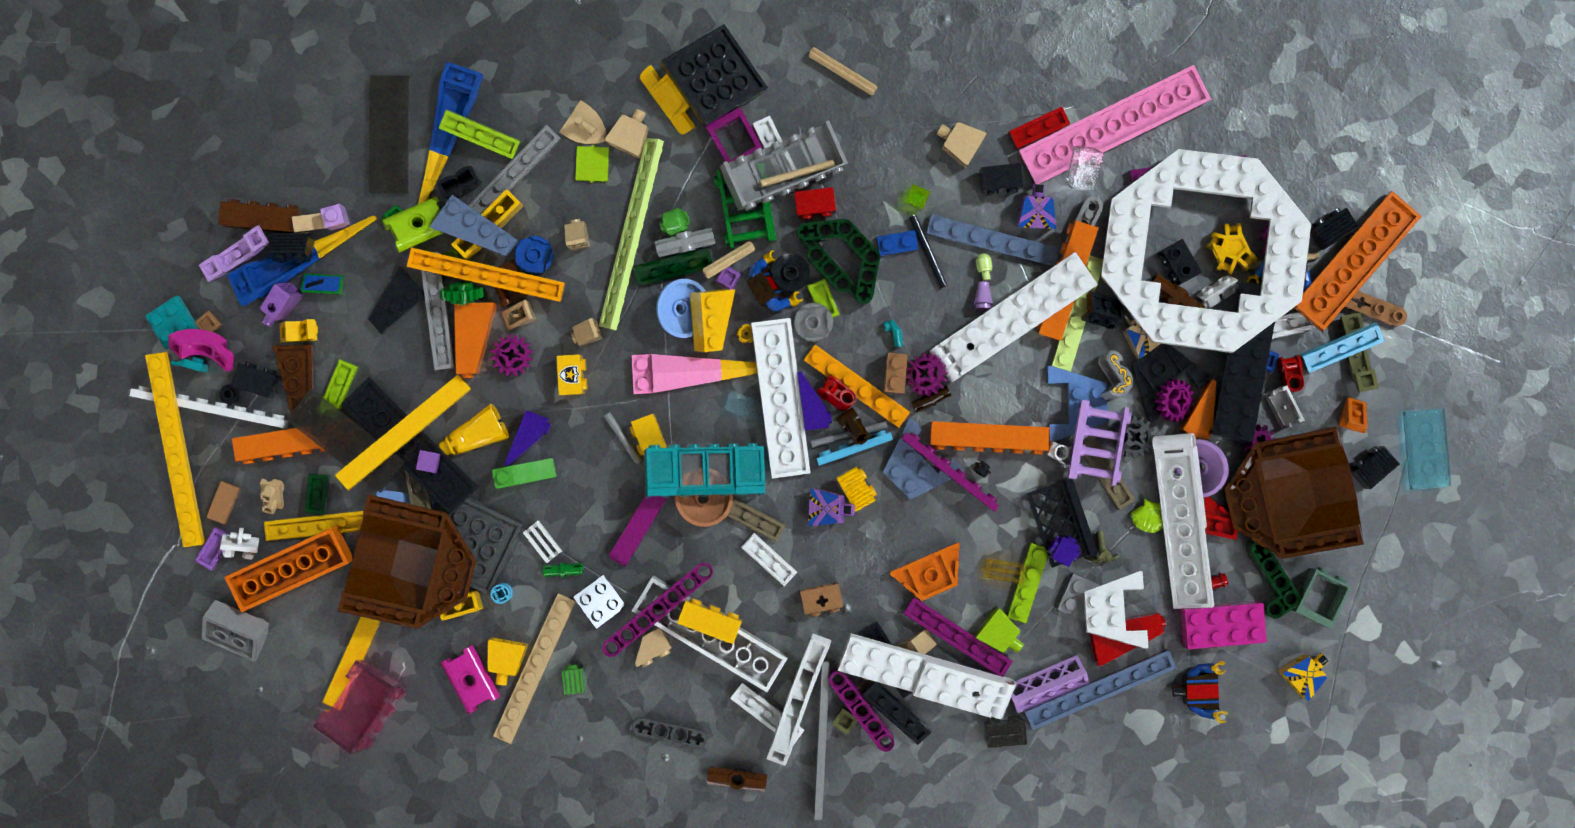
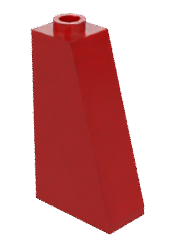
M1158 612L1125 618L1126 631L1147 630L1148 641L1163 634V627H1166L1164 616H1161ZM1089 633L1095 664L1098 666H1103L1137 648L1134 645Z

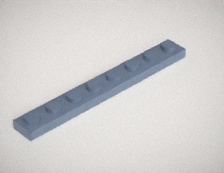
M932 214L926 231L927 235L1049 267H1054L1056 262L1060 261L1062 257L1060 253L1061 248Z
M1165 650L1027 709L1024 713L1031 729L1035 730L1177 668L1169 650Z

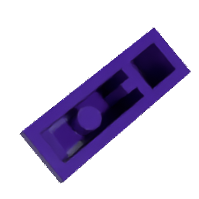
M797 372L805 431L829 428V423H832L831 412H827L825 405L803 373Z
M529 410L525 411L504 465H513L540 441L544 434L548 435L552 425L549 423V418Z

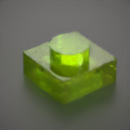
M912 184L904 203L923 210L930 191Z

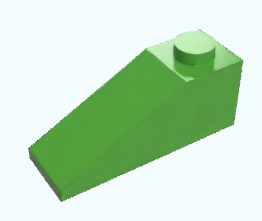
M553 458L492 470L495 489L557 477Z

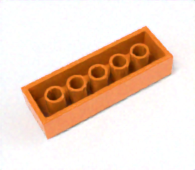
M335 525L236 570L224 578L242 613L353 561V556L338 525Z

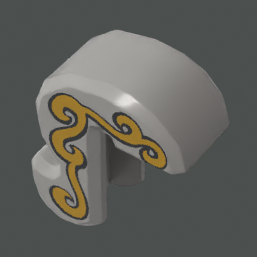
M1115 350L1108 351L1098 358V365L1112 384L1111 387L1100 394L1105 400H1115L1126 395L1133 385L1131 372L1128 368L1120 365L1123 357Z

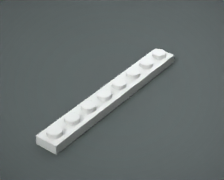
M139 386L138 389L131 388L129 396L154 401L150 387ZM177 394L176 397L179 407L280 428H289L290 421L285 420V416L273 414L270 417L265 415L266 412L260 410H253V413L241 406H234V409L227 408V404L222 402H215V405L208 404L207 399L196 398V401L189 400V396Z

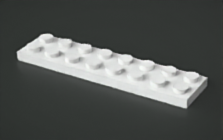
M791 319L751 323L771 478L809 474L810 466Z

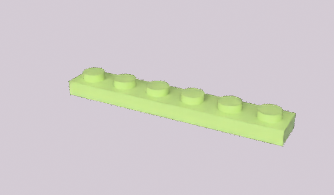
M1089 255L1086 268L1098 284L1103 259ZM1097 286L1074 301L1062 340L1058 341L1051 366L1071 372L1086 323L1081 319V316L1087 312L1086 294L1090 291L1095 292Z

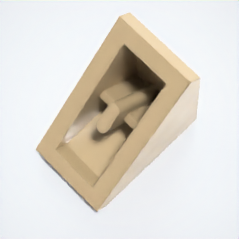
M523 300L501 312L508 331L537 320L531 303L527 300Z
M925 628L897 645V647L926 654L937 644L928 629Z

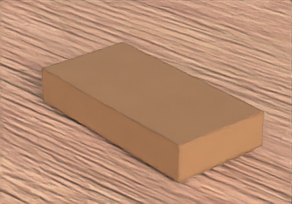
M221 481L207 518L227 524L241 488Z

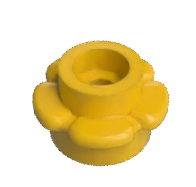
M749 324L742 325L737 330L739 341L742 343L753 342L752 328Z

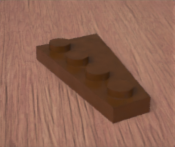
M313 345L272 346L276 354L278 369L281 372L282 384L286 391L293 423H315Z

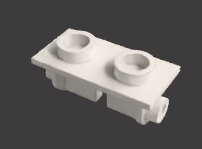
M1230 275L1223 276L1213 285L1204 287L1200 293L1196 294V297L1203 300L1201 303L1206 308H1211L1221 302L1220 294L1226 299L1237 292L1239 286L1236 282L1238 280Z

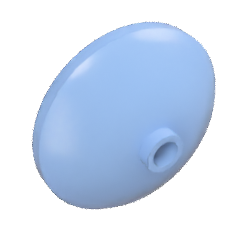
M677 279L667 284L660 292L656 303V314L660 325L670 335L680 338L693 336L690 292L706 291L699 283L690 279Z

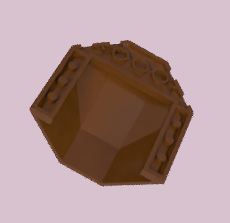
M1336 426L1255 443L1224 489L1233 528L1275 553L1281 559L1364 545L1355 487L1349 462Z
M368 494L363 510L364 515L346 585L341 595L338 612L419 629L424 624L467 600L476 559L448 513Z

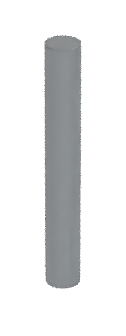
M610 412L607 413L604 418L637 465L643 460Z

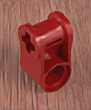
M1299 355L1284 359L1283 357H1278L1277 367L1280 373L1281 386L1287 385L1291 393L1302 390L1304 378L1301 357ZM1291 379L1296 382L1295 389L1289 385Z
M828 375L822 388L820 387L817 390V394L822 399L828 401L839 411H846L856 402V394L832 375ZM842 397L846 398L848 403H845Z

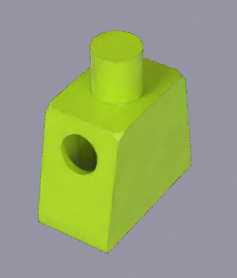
M998 607L993 610L974 634L977 639L1002 653L1008 647L1018 653L1024 646L1016 638L1021 631Z

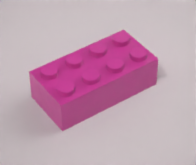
M1259 601L1215 604L1213 608L1179 609L1182 644L1187 649L1267 643L1264 604Z

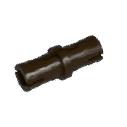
M945 385L943 389H938L937 394L931 392L930 396L925 395L911 403L916 413L932 405L933 407L936 406V403L952 395L947 385Z

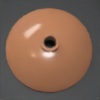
M702 468L694 469L682 477V485H703ZM709 469V485L729 484L728 480L721 473ZM733 494L728 496L709 495L704 497V502L699 501L700 495H691L689 497L674 496L675 506L681 517L688 523L698 527H709L721 522L729 514L733 504Z

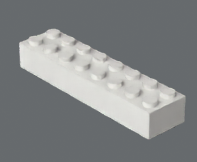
M653 575L632 612L635 614L641 612L669 589L671 585ZM669 592L668 597L671 601L679 599L677 592ZM686 599L654 624L765 692H768L788 659V655L741 627L738 630L734 644L677 624ZM661 604L653 606L655 613H663L664 609Z

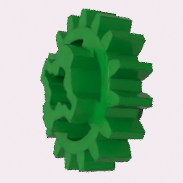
M473 282L449 284V287L441 288L440 299L442 301H450L451 304L466 305L474 303V300H478V298L484 297L483 287L473 285Z

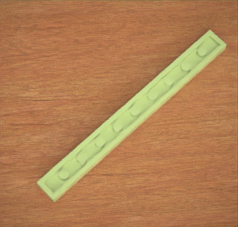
M646 138L599 327L617 330L664 141L660 139Z

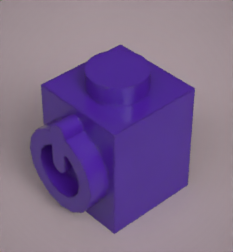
M1056 535L1048 547L1047 552L1050 553L1048 557L1069 567L1072 561L1077 560L1080 554V546L1075 544L1076 539L1068 535L1065 537Z

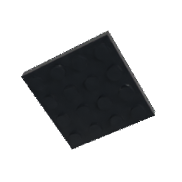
M725 24L662 59L660 62L704 128L768 89Z

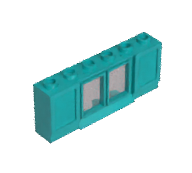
M748 443L742 447H738V444H727V447H719V444H708L707 447L701 448L699 444H690L688 448H680V445H668V448H661L660 445H649V448L644 450L645 498H650L651 496H662L665 498L670 496L689 497L691 495H701V497L709 495L728 496L732 494H740V496L748 494L763 495L765 494L764 446H758L757 443Z

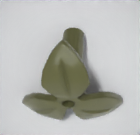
M1097 531L1099 555L1095 558L1085 556V559L1092 563H1108L1116 560L1119 555L1112 556L1110 551L1106 549L1104 531Z

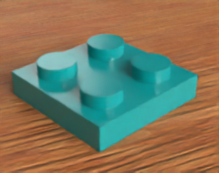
M180 296L173 297L145 316L164 349H169V334L185 329H199Z

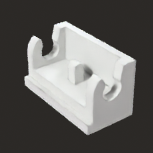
M1287 385L1280 386L1264 394L1281 429L1290 428L1293 424L1305 421Z

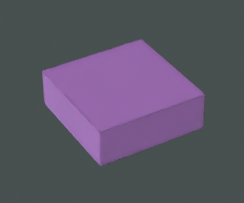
M727 267L720 272L715 282L727 289H734L742 274Z
M420 450L416 470L437 473L441 454Z

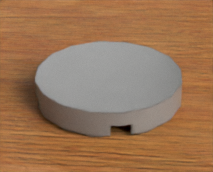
M820 303L805 304L795 314V330L806 341L815 342L823 340L832 330V314L827 307Z

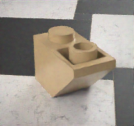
M658 627L643 636L635 662L636 667L640 665L646 667L653 662L652 659L659 655L662 658L670 653L669 649L673 645L664 630Z

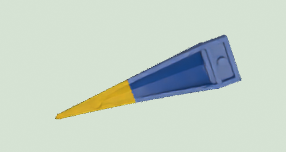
M446 62L439 83L431 144L418 204L429 199L458 139V136L439 129L445 110H450L468 118L479 95L477 93L484 77L480 72Z
M370 216L345 229L316 240L310 262L296 263L294 261H285L284 263H277L271 257L237 268L227 276L238 302L244 307L259 297L264 298L269 294L274 284L287 282L377 218Z

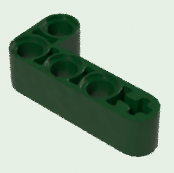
M1249 541L1246 545V552L1274 594L1263 602L1264 615L1274 619L1280 618L1300 604V594L1274 554L1255 541ZM1256 545L1260 546L1258 548V551L1260 553L1254 552L1256 550ZM1269 560L1271 562V568L1269 570H1266L1264 568V564L1266 561ZM1281 577L1282 583L1277 587L1275 580ZM1291 593L1293 599L1290 603H1287L1286 596ZM1272 604H1275L1276 611L1271 614L1269 608Z

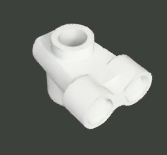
M1052 441L1046 454L1062 463V467L1068 469L1072 446L1067 447Z

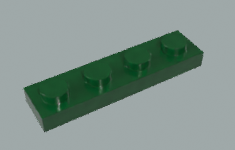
M708 247L635 265L633 270L637 284L641 286L702 271L703 268L713 262Z

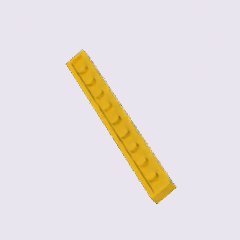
M168 352L145 355L182 544L183 547L203 545L205 540Z

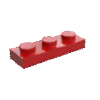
M1060 107L1010 130L1008 133L1016 150L1069 126L1070 122L1063 107Z

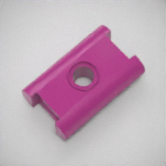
M473 645L464 649V654L451 661L448 658L440 663L468 715L478 709L476 705L487 699H490L492 702L500 697L496 686ZM467 675L473 676L474 684L467 682Z

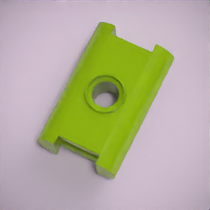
M436 196L382 220L385 230L390 229L396 240L395 249L398 253L443 234L441 231L430 228V225L440 213V201ZM414 222H420L423 225L417 228L414 227L412 224Z

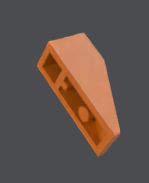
M1214 379L1206 382L1193 404V409L1189 411L1190 415L1186 416L1179 431L1185 434L1194 433L1196 439H1209L1214 422L1216 381Z

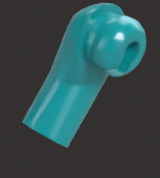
M894 320L885 321L883 323L884 331L892 332L894 347L903 346L902 331Z

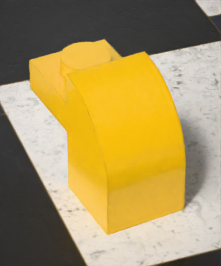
M315 319L279 323L280 343L317 341L318 326Z

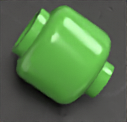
M680 208L664 212L661 217L662 221L659 222L661 230L670 236L685 232L688 229V225H690L687 212L685 210L682 211Z

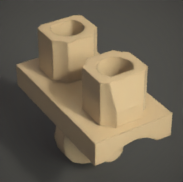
M262 479L260 482V497L263 501L262 511L274 514L277 508L282 509L284 506V484L277 479H273L270 482Z

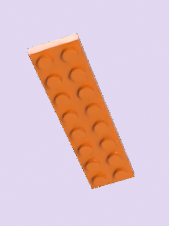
M1393 191L1389 192L1311 282V285L1303 292L1302 302L1296 305L1294 309L1321 332L1324 331L1422 216Z

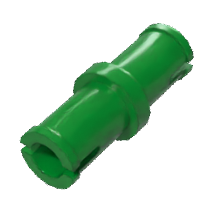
M561 562L559 565H543L544 578L554 576L566 578L569 575L584 574L582 572L584 571L583 563L566 564Z

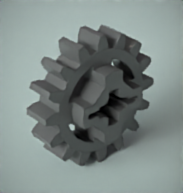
M1136 416L1131 417L1130 424L1139 425L1135 429L1129 427L1128 425L1130 424H1126L1122 452L1125 451V457H1128L1130 453L1132 458H1136L1137 453L1140 457H1143V451L1149 453L1150 449L1148 446H1153L1151 439L1155 435H1151V432L1155 429L1148 427L1150 425L1149 421L1143 423V417H1140L1138 420ZM1119 428L1113 429L1115 432H1119ZM1131 433H1136V434H1137V435L1135 436L1136 439H1137V441H1136V440H1132V441H1131V438H1132ZM1132 445H1136L1137 447H1139V449L1137 450H1131L1128 448Z

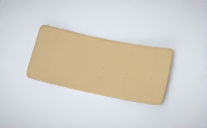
M321 213L292 217L294 232L325 228Z

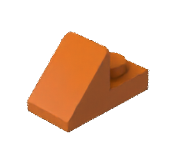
M1347 397L1339 420V426L1365 433L1368 429L1367 403Z

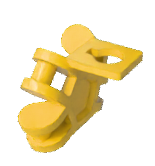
M1241 223L1232 226L1224 224L1225 235L1212 232L1210 236L1212 238L1211 242L1207 244L1206 248L1213 251L1219 264L1217 270L1221 271L1223 269L1232 275L1236 263L1242 269L1248 271L1250 269L1249 266L1253 262L1256 263L1258 261L1257 256L1250 250L1242 234ZM1219 241H1223L1222 246L1218 245ZM1244 254L1247 255L1245 260L1241 259ZM1225 258L1233 259L1232 264L1224 262Z

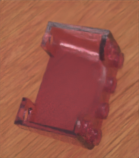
M356 660L345 676L351 680L332 709L323 710L313 725L315 729L349 754L368 750L373 745V738L384 728V721L395 711L394 706L397 701H400L406 694L405 685L363 660Z

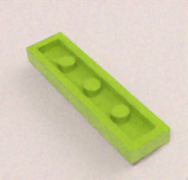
M447 109L439 125L441 130L513 159L520 140Z
M1030 543L1007 614L1008 618L1027 623L1047 561V554L1043 546Z

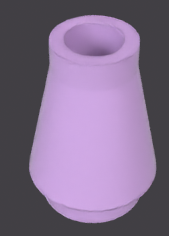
M978 282L973 304L977 311H989L991 306H993L989 282Z

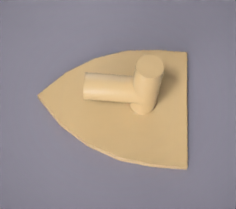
M581 100L559 132L565 137L582 144L603 143L607 136L604 124L597 112Z

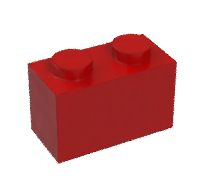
M833 187L794 192L797 218L801 217V220H810L816 215H821V218L832 217V213H836Z

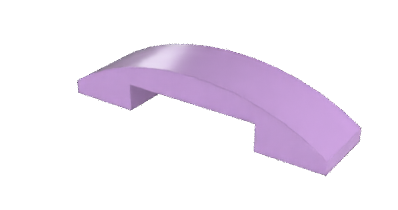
M256 226L244 234V238L220 254L211 256L199 265L208 282L241 266L268 245L269 242L260 226Z

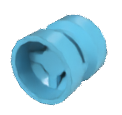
M500 583L494 586L490 594L491 599L497 604L509 601L513 596L512 587L507 583Z

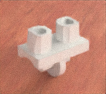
M240 527L239 533L231 532L230 535H222L220 549L223 551L224 557H234L235 551L243 552L242 558L252 560L258 550L259 538L251 537V534H244V528Z

